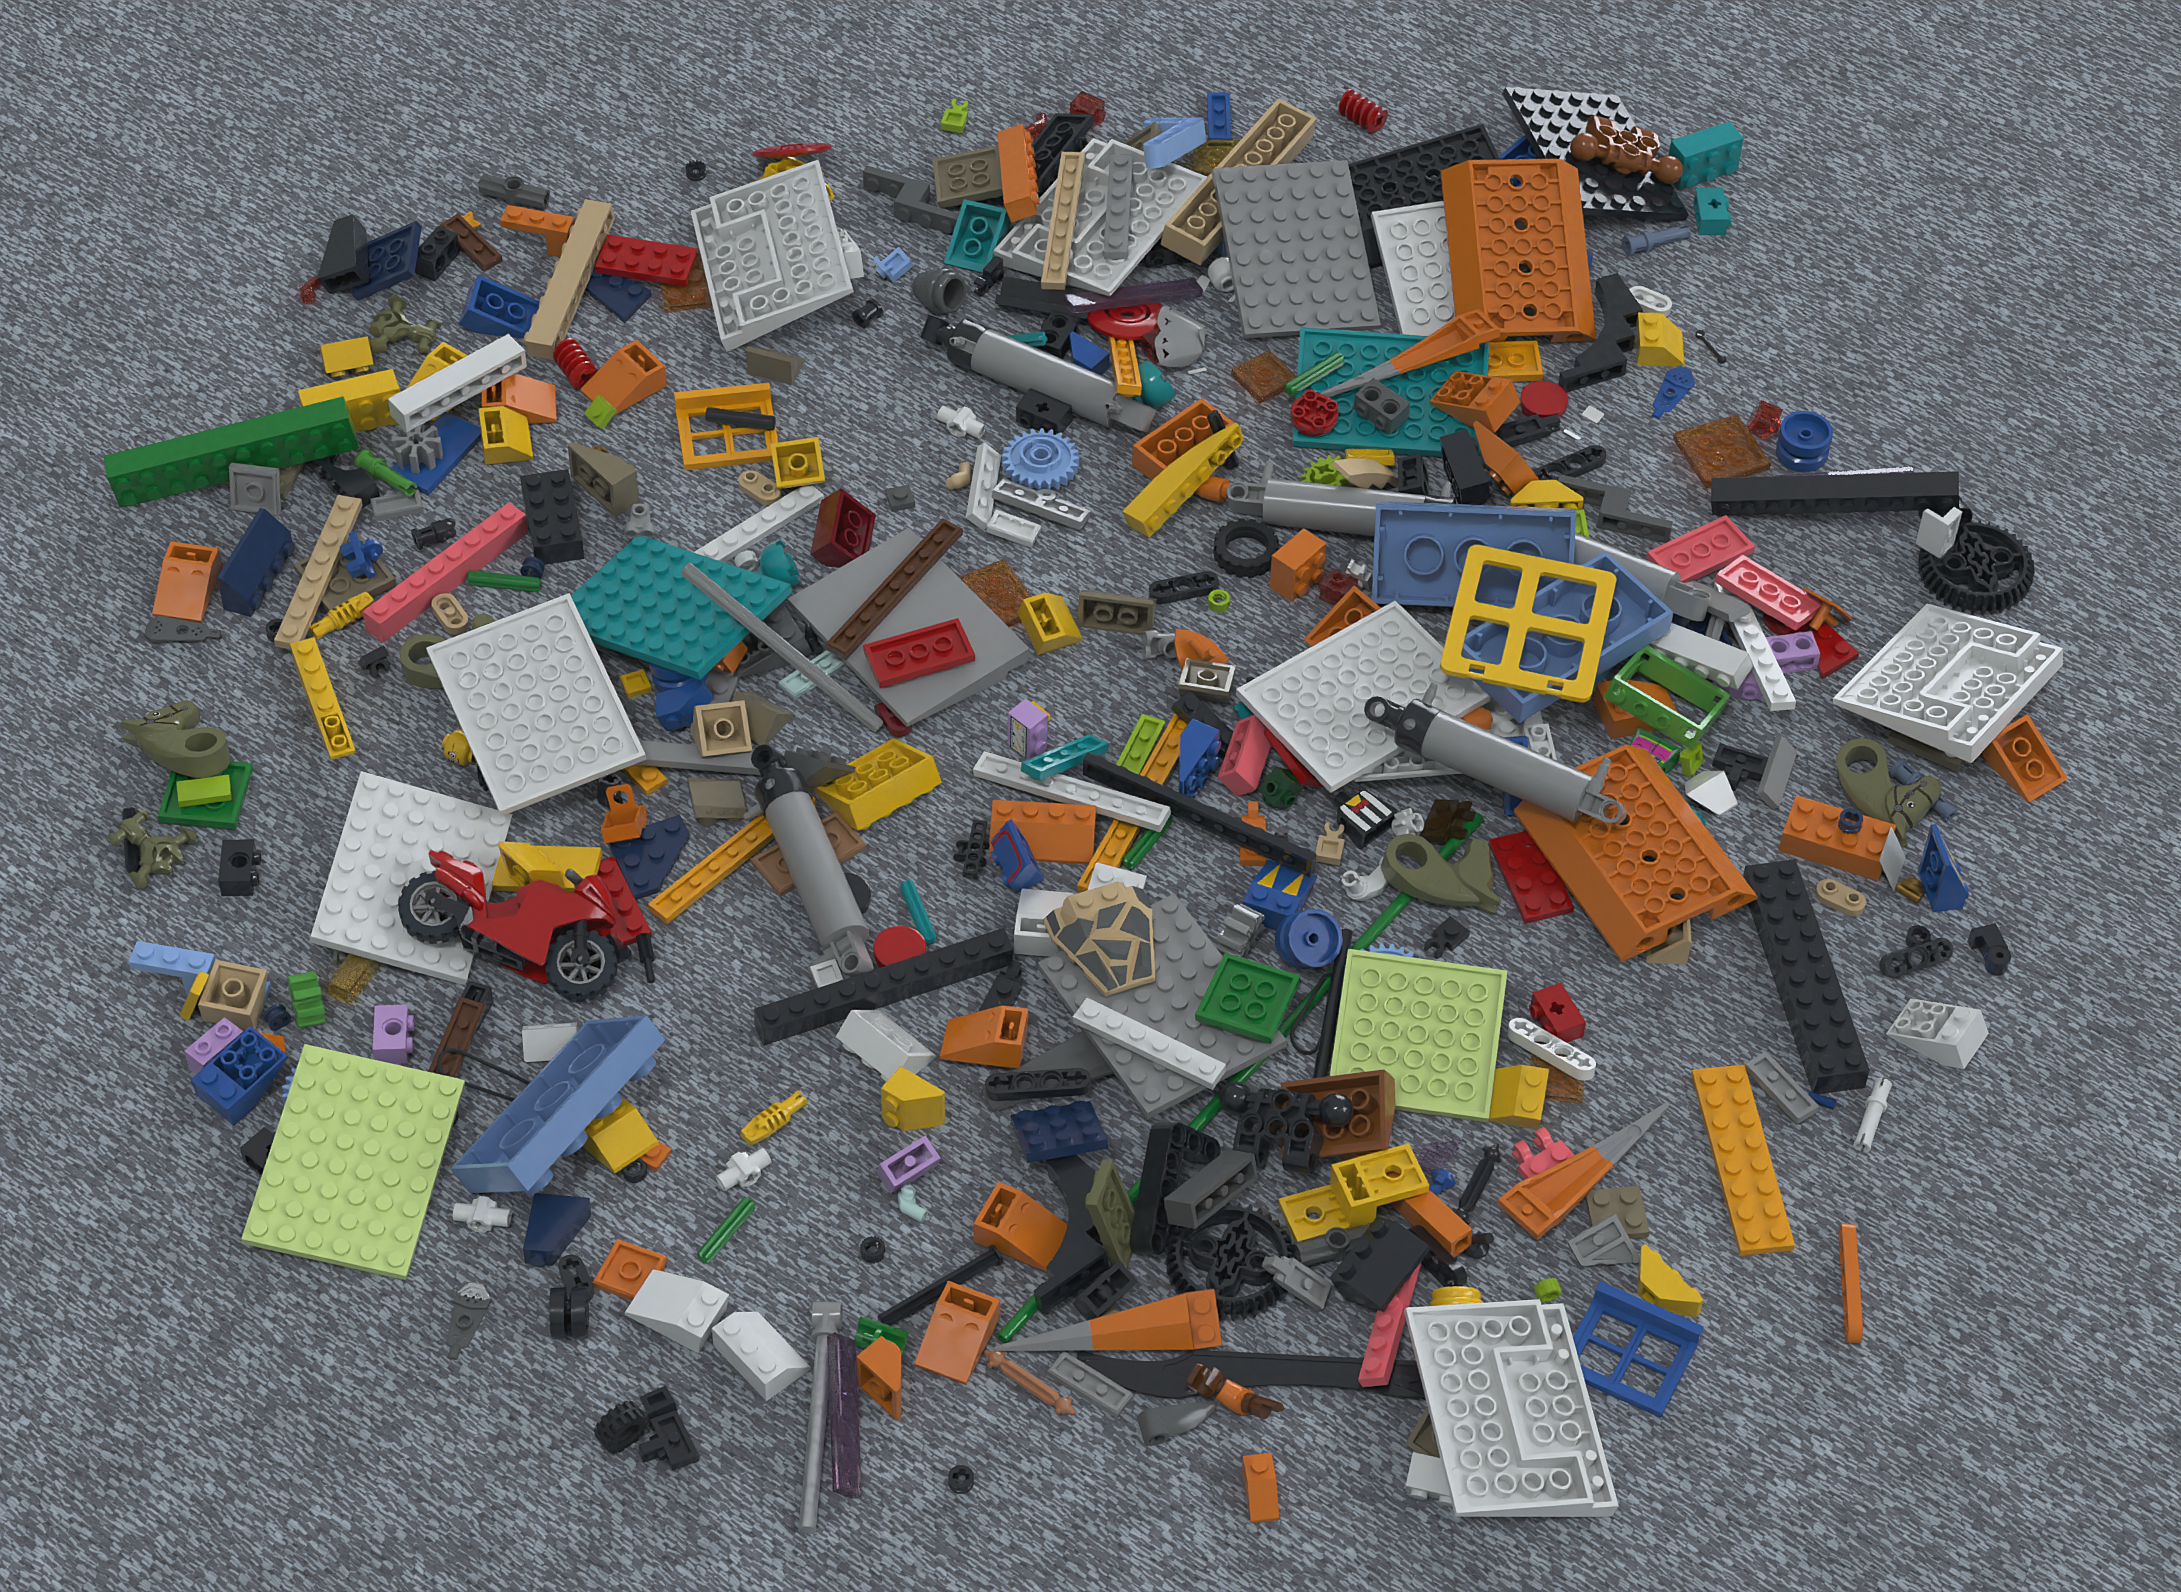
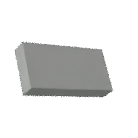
M416 490L415 494L411 497H407L403 493H397L370 499L375 521L424 512L419 490Z

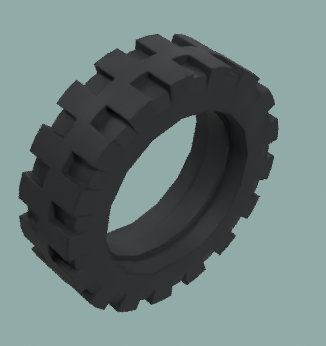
M1243 518L1238 519L1236 522L1233 520L1229 521L1226 526L1223 525L1219 528V533L1215 534L1214 560L1218 562L1219 568L1226 570L1227 574H1233L1239 578L1262 576L1266 571L1271 570L1272 555L1279 550L1278 536L1274 535L1275 531L1271 527L1268 528L1267 524L1264 522L1258 523L1255 519L1248 521ZM1238 538H1251L1261 542L1265 546L1266 551L1256 558L1244 559L1232 555L1226 549V546Z

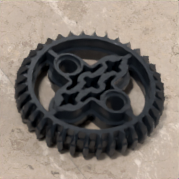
M1969 519L1966 523L1963 520L1959 523L1954 541L1955 553L1947 554L1940 563H1934V555L1923 548L1920 549L1918 573H1920L1921 581H1924V587L1929 588V593L1936 594V600H1940L1943 597L1944 605L1951 603L1953 609L1960 607L1962 613L1968 609L1971 610L1972 615L1975 611H1979L1981 615L1988 611L1992 615L1995 609L2002 613L2004 608L2010 610L2013 605L2017 606L2020 601H2023V598L2030 591L2034 580V560H2032V553L2028 552V546L2023 545V540H2016V534L2010 535L2008 529L2002 530L1999 525L1996 527L1992 526L1990 521L1984 524L1981 520L1976 523ZM1984 543L1990 544L1995 548H1985ZM2013 570H2018V580L2012 586L1997 591L1999 587L1998 580L2005 579ZM1967 584L1969 591L1956 585Z
M1228 1202L1226 1206L1219 1209L1196 1229L1183 1226L1174 1228L1172 1236L1168 1240V1247L1166 1248L1167 1257H1165L1166 1273L1170 1277L1169 1282L1171 1286H1174L1176 1294L1204 1290L1189 1278L1183 1268L1182 1255L1188 1256L1195 1268L1208 1272L1206 1288L1207 1290L1215 1289L1217 1310L1221 1320L1224 1319L1225 1315H1230V1318L1234 1321L1236 1315L1239 1314L1245 1320L1247 1313H1250L1255 1318L1258 1314V1309L1265 1314L1268 1306L1274 1308L1276 1302L1282 1301L1284 1293L1287 1294L1288 1291L1273 1280L1274 1274L1269 1273L1262 1267L1265 1257L1270 1256L1268 1253L1254 1248L1256 1241L1254 1230L1270 1240L1276 1248L1279 1258L1285 1256L1297 1260L1291 1236L1287 1235L1286 1227L1280 1228L1279 1219L1272 1221L1271 1213L1263 1216L1261 1208L1253 1211L1251 1204L1247 1208H1243L1240 1202L1237 1206H1231V1203ZM1229 1224L1222 1238L1201 1234L1190 1240L1195 1234L1208 1227ZM1244 1252H1245V1266H1243ZM1217 1254H1219L1218 1269L1216 1268V1267H1217ZM1268 1281H1271L1267 1287L1254 1294L1232 1297L1237 1292L1241 1282L1252 1286H1263Z

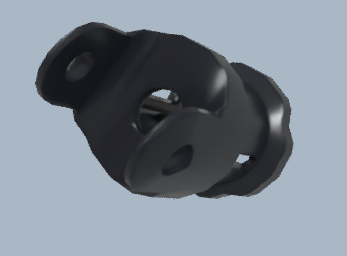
M452 518L432 522L430 526L419 530L412 529L411 534L417 549L421 550L425 545L434 542L441 543L446 541V539L454 537L456 535V530L454 529L456 522Z

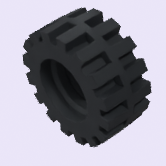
M631 1400L629 1402L624 1401L622 1405L620 1403L615 1405L614 1409H609L608 1413L601 1417V1421L596 1424L597 1428L594 1429V1435L610 1454L621 1453L625 1448L639 1441L638 1438L645 1434L644 1430L648 1429L649 1419L635 1402Z

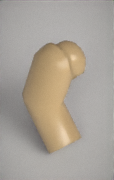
M961 463L959 465V472L946 479L945 483L949 490L961 489L970 484V463Z

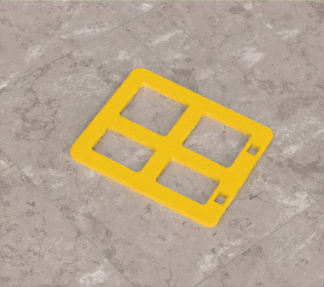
M1482 545L1471 546L1468 549L1440 662V670L1444 674L1465 679L1472 678L1481 680L1484 683L1542 695L1558 696L1561 699L1580 703L1589 701L1593 691L1615 590L1616 576L1604 570ZM1483 565L1499 566L1518 570L1522 573L1513 608L1509 609L1475 601ZM1547 576L1594 586L1596 593L1589 623L1581 624L1534 614L1532 608L1539 578ZM1475 619L1495 623L1509 628L1500 664L1480 662L1461 656L1470 620ZM1533 631L1581 641L1584 644L1577 679L1572 681L1521 670L1519 664L1527 632ZM1469 669L1484 670V674L1470 672ZM1547 685L1561 686L1563 689L1562 691L1547 688Z

